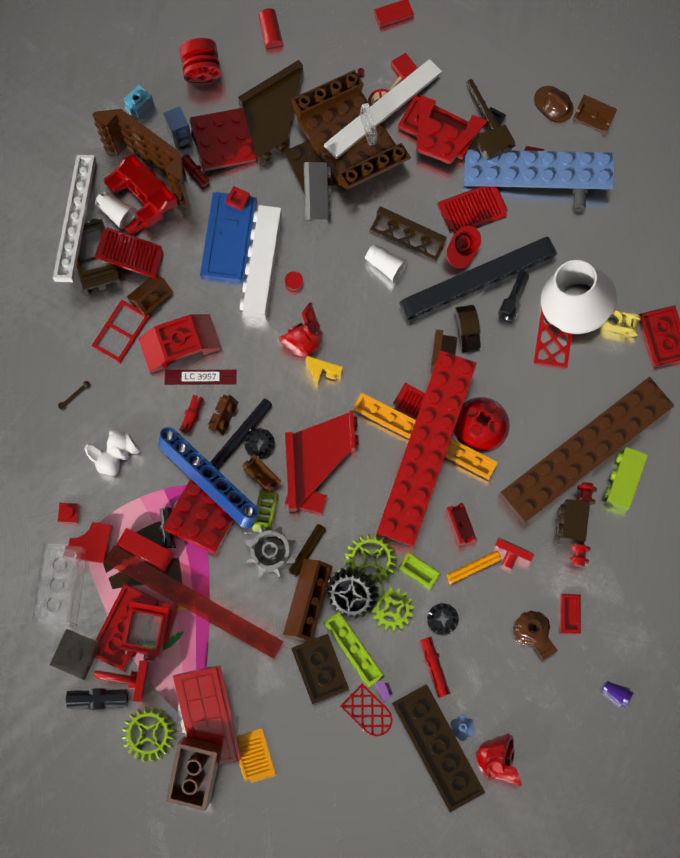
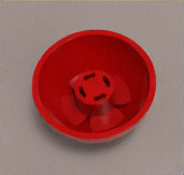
M487 397L472 398L463 403L454 433L461 444L479 453L491 452L499 448L508 437L510 429L509 417L504 407L497 401Z

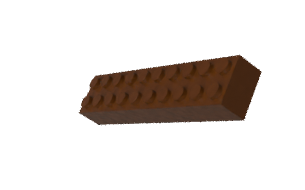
M649 376L502 490L499 498L521 525L524 526L670 412L675 405Z

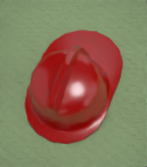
M463 226L452 236L447 248V258L452 266L464 268L471 263L481 245V235L477 228Z

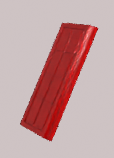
M221 665L173 675L186 736L222 745L218 765L241 760L242 757Z

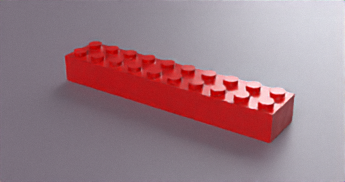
M440 350L376 533L379 536L414 547L477 362Z

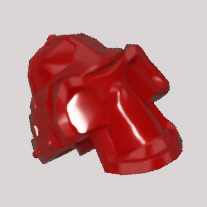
M311 302L301 313L305 324L299 323L287 329L288 333L278 337L284 346L301 358L312 356L319 349L323 335L316 318L313 303Z
M507 733L483 742L476 754L478 765L486 773L489 779L495 778L507 781L519 787L522 786L516 767H512L515 755L514 737Z

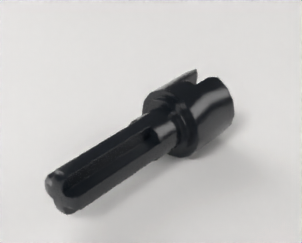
M523 270L519 272L509 298L503 300L498 315L500 316L504 313V320L515 321L521 307L519 300L529 279L528 272Z

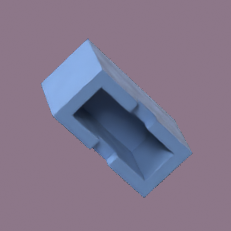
M179 106L164 112L167 129L175 147L185 146L192 141L189 124L181 107Z

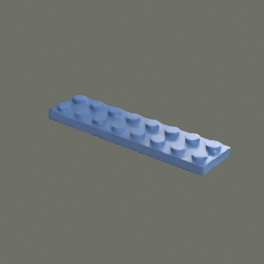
M467 150L465 153L464 186L613 189L614 153L511 150L491 160H486L479 150Z

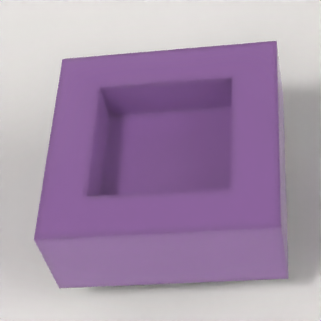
M384 680L376 682L382 702L390 700V695L393 693L389 682L386 684Z

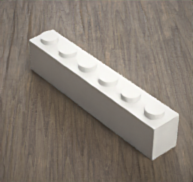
M259 205L258 211L254 212L253 222H256V226L251 231L253 245L249 246L248 257L251 258L250 264H246L245 274L248 277L247 281L243 282L242 290L245 292V297L240 301V310L243 311L244 317L266 319L282 216L281 208Z

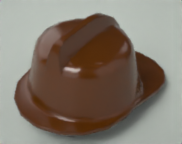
M543 86L536 91L534 96L535 104L549 118L557 122L570 119L574 107L567 93L560 91L554 86Z

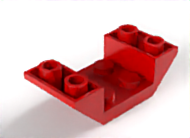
M190 314L154 326L138 338L150 373L168 368L167 363L201 351L206 355L222 349L210 314Z

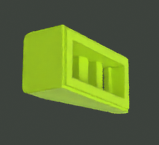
M259 491L256 505L258 515L252 527L253 531L259 532V527L261 526L266 531L272 530L279 493ZM262 499L273 500V503L264 502ZM261 506H262V507L272 508V509H271V510L262 509ZM259 514L270 516V518L259 516Z

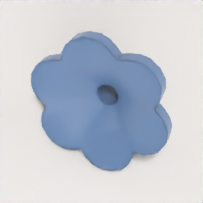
M460 715L457 719L451 721V730L459 740L464 741L467 737L474 734V729L472 728L474 722L472 719H467L466 716Z

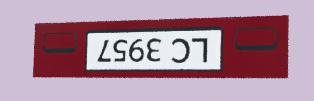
M236 369L165 370L164 385L236 384Z

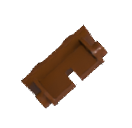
M223 394L219 398L215 410L219 411L220 414L213 413L208 423L210 431H217L222 436H224L225 431L228 429L229 422L238 404V401L230 394L228 396Z
M255 454L242 465L244 467L243 470L252 478L255 477L257 479L256 482L268 493L273 492L281 482Z

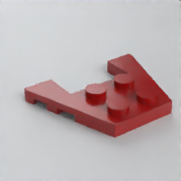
M421 95L416 151L451 164L466 148L467 144L477 136L478 132L486 126L487 120L472 115L465 131L430 118L436 105V100Z

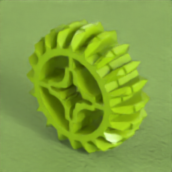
M367 534V540H364L361 535L359 536L360 543L356 540L352 541L355 548L348 546V550L352 553H345V557L351 560H346L345 565H351V568L354 570L356 567L355 555L359 551L364 558V561L358 567L359 571L368 568L374 569L379 574L372 575L371 580H378L379 584L382 585V577L387 581L390 579L387 572L392 575L394 574V570L390 567H397V563L391 562V560L397 559V555H391L395 552V548L388 549L391 545L390 541L383 544L385 537H381L380 541H378V534H374V539H370V534ZM374 545L379 547V549L370 552L366 548L364 549V546ZM384 552L387 556L385 569L378 562V559ZM366 555L370 558L376 556V558L374 559V562H376V564H373L372 562L366 564L368 558H366Z
M144 707L143 714L140 709H136L137 717L132 713L129 715L133 719L132 722L125 720L124 723L129 725V728H122V731L128 732V734L123 735L121 738L123 740L128 739L129 742H126L123 746H131L128 750L129 754L136 751L135 759H138L142 754V761H146L147 755H149V760L152 762L154 761L155 754L158 759L162 758L161 751L166 755L168 754V750L165 749L166 746L173 748V744L168 742L169 739L176 740L175 736H170V733L176 732V729L169 728V726L174 724V721L166 722L170 715L165 714L162 717V709L156 714V707H152L151 712H149L148 707ZM147 717L158 719L151 726H146L141 720ZM137 725L141 734L135 743L133 732ZM163 725L165 730V736L163 742L161 743L157 737V733L160 727ZM144 729L150 731L153 729V733L151 734H153L154 739H151L149 737L145 738L144 735L146 734H144ZM149 741L157 747L152 751H144L139 748L142 744L144 745Z

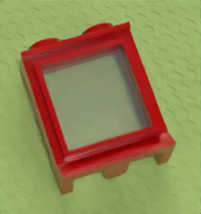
M130 601L119 649L124 651V655L136 657V653L143 654L144 659L155 661L156 657L161 658L171 611L167 608Z

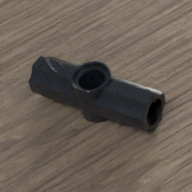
M93 688L88 689V691H67L66 707L67 709L88 708L89 710H102L108 707H128V690Z

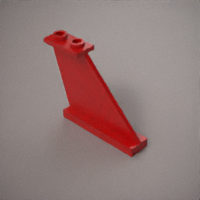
M353 410L294 434L293 432H285L289 512H296L349 452H355V446H359L358 435H355L354 428H358L357 416L353 415Z

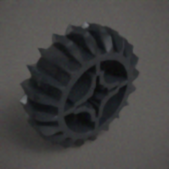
M348 566L346 570L341 568L339 572H335L333 577L329 579V585L326 589L329 591L327 598H331L329 605L335 604L334 611L339 609L341 615L347 613L348 618L354 615L356 619L360 615L362 617L366 616L367 612L371 613L380 597V594H378L379 587L375 586L377 580H371L372 574L367 576L365 574L366 569L359 571L358 566L354 570L351 566ZM351 580L350 584H340L343 581ZM367 600L364 603L355 604L356 601Z

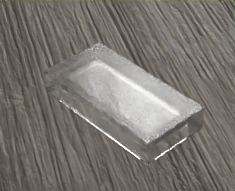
M369 103L362 104L360 116L368 145H376L378 135Z

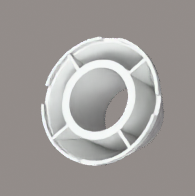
M571 260L562 264L546 282L541 294V307L548 322L560 328L561 331L572 334L588 333L600 328L605 324L610 315H613L617 304L616 288L612 280L604 272L582 260ZM573 284H586L591 287L589 291L581 295L572 296L563 293L567 287Z

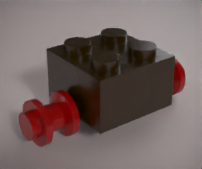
M582 482L581 485L577 486V490L581 492L580 497L576 498V500L566 499L557 510V519H560L558 527L556 526L554 538H558L557 544L571 546V549L574 550V556L570 557L569 561L576 567H585V564H589L586 552H589L591 547L585 546L584 542L587 536L590 505H594L596 502L592 498V493L597 492V488L593 486V483Z

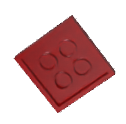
M243 108L190 117L189 121L202 171L240 165L257 160Z
M190 479L163 525V530L215 555L234 519Z

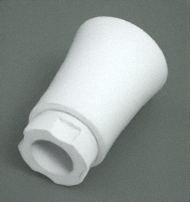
M103 191L95 199L94 205L121 230H124L125 226L134 221L137 209L124 203L112 194Z
M376 244L369 248L365 259L371 265L384 273L393 283L401 277L408 265V260Z

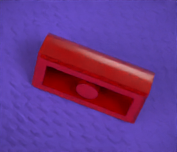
M271 8L260 11L258 17L265 48L283 46L276 11Z

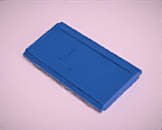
M213 192L200 277L244 282L257 197L250 196L241 212L225 204L229 193Z

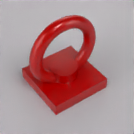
M140 660L138 672L131 671L130 675L96 670L93 673V677L128 683V689H134L133 701L142 702L149 662Z

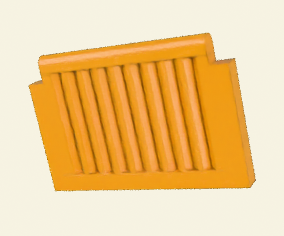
M263 728L238 735V744L242 757L238 761L244 781L250 779L252 783L276 775Z

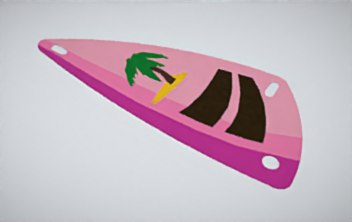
M186 485L166 488L141 496L106 516L99 523L112 525L110 537L114 539V543L108 546L106 562L102 564L87 561L107 615L124 583L160 601L179 606L168 644L164 643L161 658L156 657L154 661L144 659L143 654L136 653V657L132 656L138 667L140 660L149 662L146 678L177 712L179 701L173 675L203 669L207 666L210 611L208 551L173 535L174 547L171 548L169 546L166 549L175 555L166 571H163L121 549L116 544L125 528H128L162 546V534L159 530L161 525L160 508L170 507L173 510L174 503L180 498ZM152 616L138 644L139 646L156 647L157 641L148 639L154 616Z

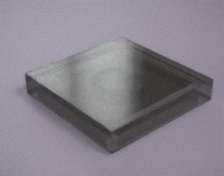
M66 628L50 666L85 680L102 643Z

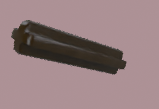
M316 525L296 557L295 563L291 565L289 569L291 575L295 577L299 575L303 560L309 559L325 533L326 528L324 526Z

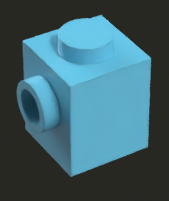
M138 85L124 98L127 112L131 115H136L138 118L154 105L152 95L141 85Z

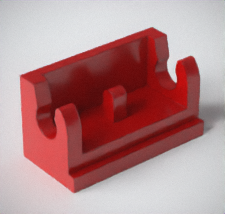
M459 503L457 506L447 507L446 514L458 547L476 542L477 538L464 504Z

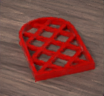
M363 683L340 705L362 730L369 735L382 736L392 726V714L387 706ZM363 687H364L371 695H364V694H363ZM361 688V695H354ZM354 697H361V705H354ZM364 697H371V705H364ZM373 697H374L381 705H373ZM351 698V705H344ZM344 707H351V714ZM354 707H361V715H354ZM364 707H371V715H364ZM373 707H381V715H374ZM383 707L387 710L389 715H383ZM354 717H361V724ZM364 717H371V725H364ZM374 717H381V725H374ZM383 717H390V725H384ZM364 727H371V733ZM374 727H381V734H374Z

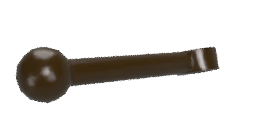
M84 381L83 385L67 400L58 404L59 409L64 410L73 398L90 386V382Z

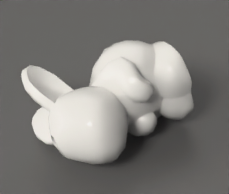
M112 429L109 432L106 451L103 452L92 444L85 446L86 454L95 462L97 471L100 474L109 476L117 475L119 472V460H127L129 453L138 454L140 452L131 436L127 432L125 433L118 429Z

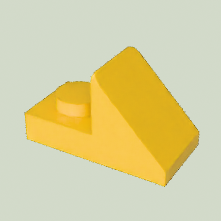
M309 356L306 357V365L317 387L323 374L330 379H341L343 367Z

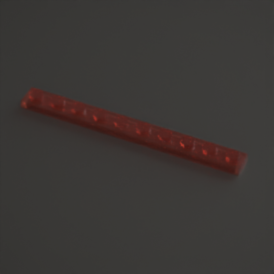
M115 545L104 561L107 565L272 659L276 657L284 641Z

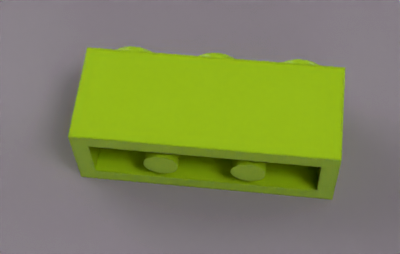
M625 447L622 452L619 451L615 461L618 462V466L616 469L613 468L609 478L612 480L611 486L606 487L603 495L606 498L604 504L625 512L630 509L648 454Z

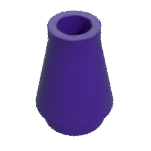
M610 681L606 682L602 690L620 706L624 705L626 707L634 692L630 691V688L611 683Z

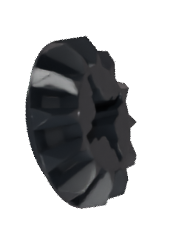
M260 427L252 429L246 435L244 446L249 455L253 456L255 454L258 458H264L273 451L275 440L269 430ZM259 436L265 442V444H261L260 450H258L257 444L254 443V441H258Z
M440 603L430 609L427 621L432 631L440 635H446L456 629L459 616L456 609L450 604ZM442 611L446 617H451V619L446 620L445 627H443L441 621L435 620L441 616Z

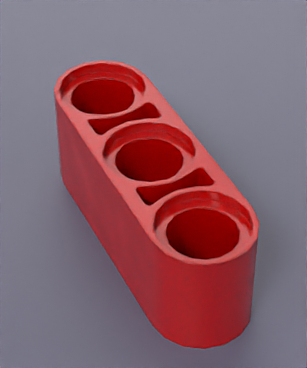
M125 528L116 544L121 549L163 571H166L175 555L170 550L128 528Z

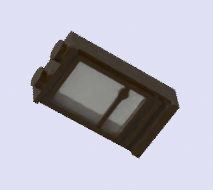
M91 219L88 223H84L76 266L82 289L86 296L90 295L89 289L98 287L102 291L107 289V284L117 282L118 287L122 286L117 266L94 258L102 231L106 230L102 219Z

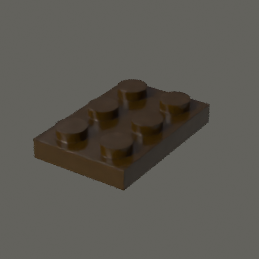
M309 140L284 151V155L304 196V163L322 162ZM332 176L327 178V186H331V190L340 186L335 183Z
M328 634L315 638L312 642H305L291 648L312 705L349 691Z

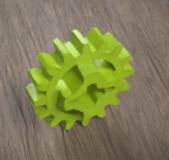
M390 587L388 593L383 589V595L379 597L376 608H373L372 613H376L373 619L380 620L378 626L385 624V630L389 626H392L393 631H395L396 626L403 629L402 623L409 624L407 617H413V614L409 612V610L414 609V606L409 605L412 599L405 598L407 592L400 594V588L393 592L392 587ZM391 596L398 597V598H400L401 600H400V601L392 600ZM384 600L385 608L379 611L380 603ZM389 605L398 607L395 614L392 611L387 612ZM406 607L405 615L401 618L400 610ZM384 618H392L394 622L386 621Z

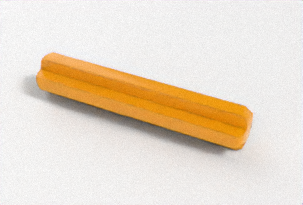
M497 550L448 573L447 579L451 584L500 561L501 555Z

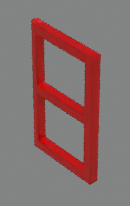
M121 299L91 346L120 363L150 315H143L138 308ZM123 305L144 317L133 335L112 324ZM109 327L130 338L119 357L98 346V343Z

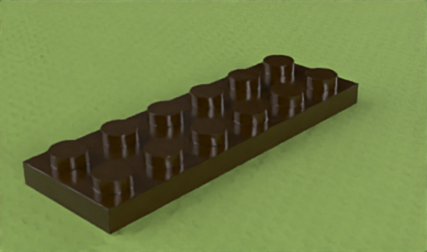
M427 684L392 703L449 812L485 793Z

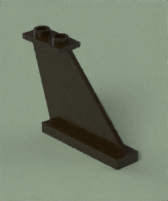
M297 60L238 97L239 105L244 109L259 165L263 162H269L274 155L283 153L290 146L289 132L294 114L291 100L298 96L303 74V64L300 60Z

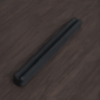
M264 398L210 461L217 470L270 409L272 403L268 399Z

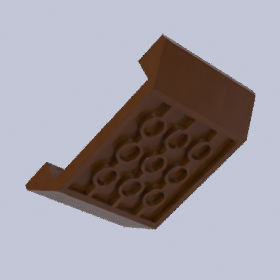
M355 70L298 95L291 100L299 126L322 162L327 163V167H330L331 176L335 183L346 189H350L411 159L402 143L396 145L382 123L338 159L324 147L328 140L371 106L362 93L364 84Z
M122 109L94 112L92 114L94 125L97 127V133L101 137L100 141L104 145L103 148L109 154L114 153L116 156H119L126 147L133 154L138 153L145 163H151L160 174L163 175L165 173L168 176L169 186L172 193L177 197V204L181 207L184 205L189 209L188 180L180 152Z

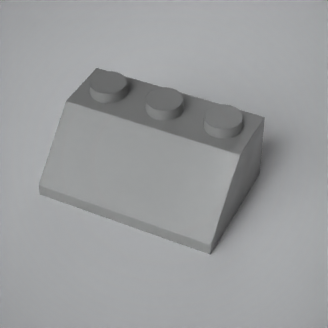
M304 163L305 220H328V216H332V206L328 204V197H331V186H327V178H331L330 167H327V163Z

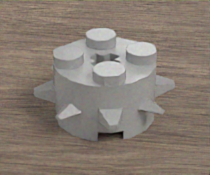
M261 526L259 527V534L254 540L245 541L250 547L251 555L245 562L255 563L259 568L258 576L260 577L265 572H275L280 577L282 576V568L287 563H295L296 561L290 555V547L296 541L286 540L282 535L281 526L275 531H266ZM268 548L276 550L273 555L265 554L268 552Z

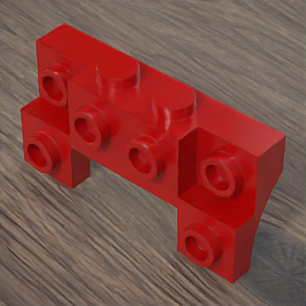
M134 154L124 158L117 169L104 178V184L114 194L128 188L145 205L136 211V216L147 227L163 219L162 213L177 205V197Z

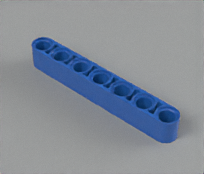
M170 427L163 428L159 436V449L243 528L253 527L258 515L256 505L175 429Z

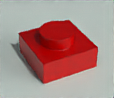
M233 186L225 204L242 212L250 198V193Z
M59 502L57 522L78 524L80 505L78 503Z

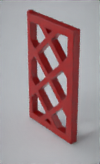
M541 309L533 363L567 368L572 333L561 331L554 336L549 329L553 324L549 323L546 325L544 323V314ZM546 330L551 339L543 344L541 335ZM565 333L568 338L567 345L563 347L557 338ZM554 341L560 350L551 354L546 346ZM542 348L549 356L545 360L538 359L539 351ZM563 352L565 355L564 363L557 362L554 357Z

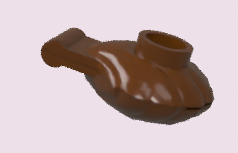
M531 610L522 613L516 620L514 627L517 640L522 642V644L534 646L542 660L558 651L548 637L550 631L549 619L541 612Z

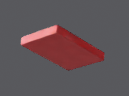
M676 306L640 313V324L653 367L658 368L679 363L680 319Z

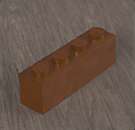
M303 560L283 635L296 640L313 641L332 572V565L320 560Z

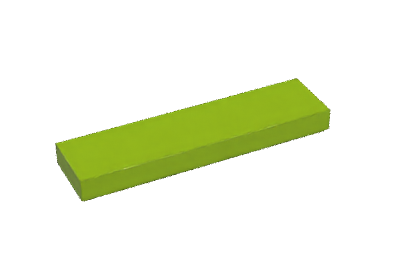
M340 611L323 622L368 688L385 677L348 622L340 614Z

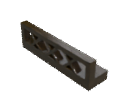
M381 206L378 208L376 219L370 228V232L434 262H437L447 241L446 236ZM379 221L387 224L388 229L381 231L376 229ZM401 230L404 232L405 237L398 239L394 237L393 231ZM416 237L420 239L422 245L415 247L411 245L409 239ZM433 245L439 249L434 256L427 252L426 247Z

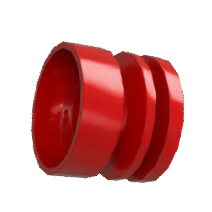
M195 38L184 42L180 46L183 76L186 82L206 84L220 77L221 69L217 45L214 40Z

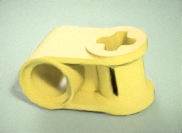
M615 310L609 318L615 319L616 324L610 323L607 319L603 325L606 331L635 337L638 335L637 325L641 317L634 313Z

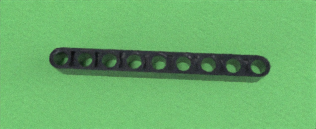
M544 237L406 297L399 304L407 320L415 319L518 274L522 270L524 271L555 257L557 251L550 238Z

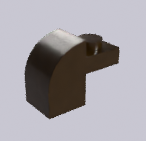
M475 306L455 307L462 350L481 348V331Z

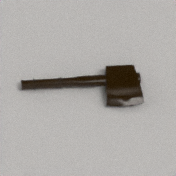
M473 79L467 80L466 84L469 87V91L474 96L491 129L475 137L480 153L486 160H491L503 153L510 152L516 145L506 124L498 125Z

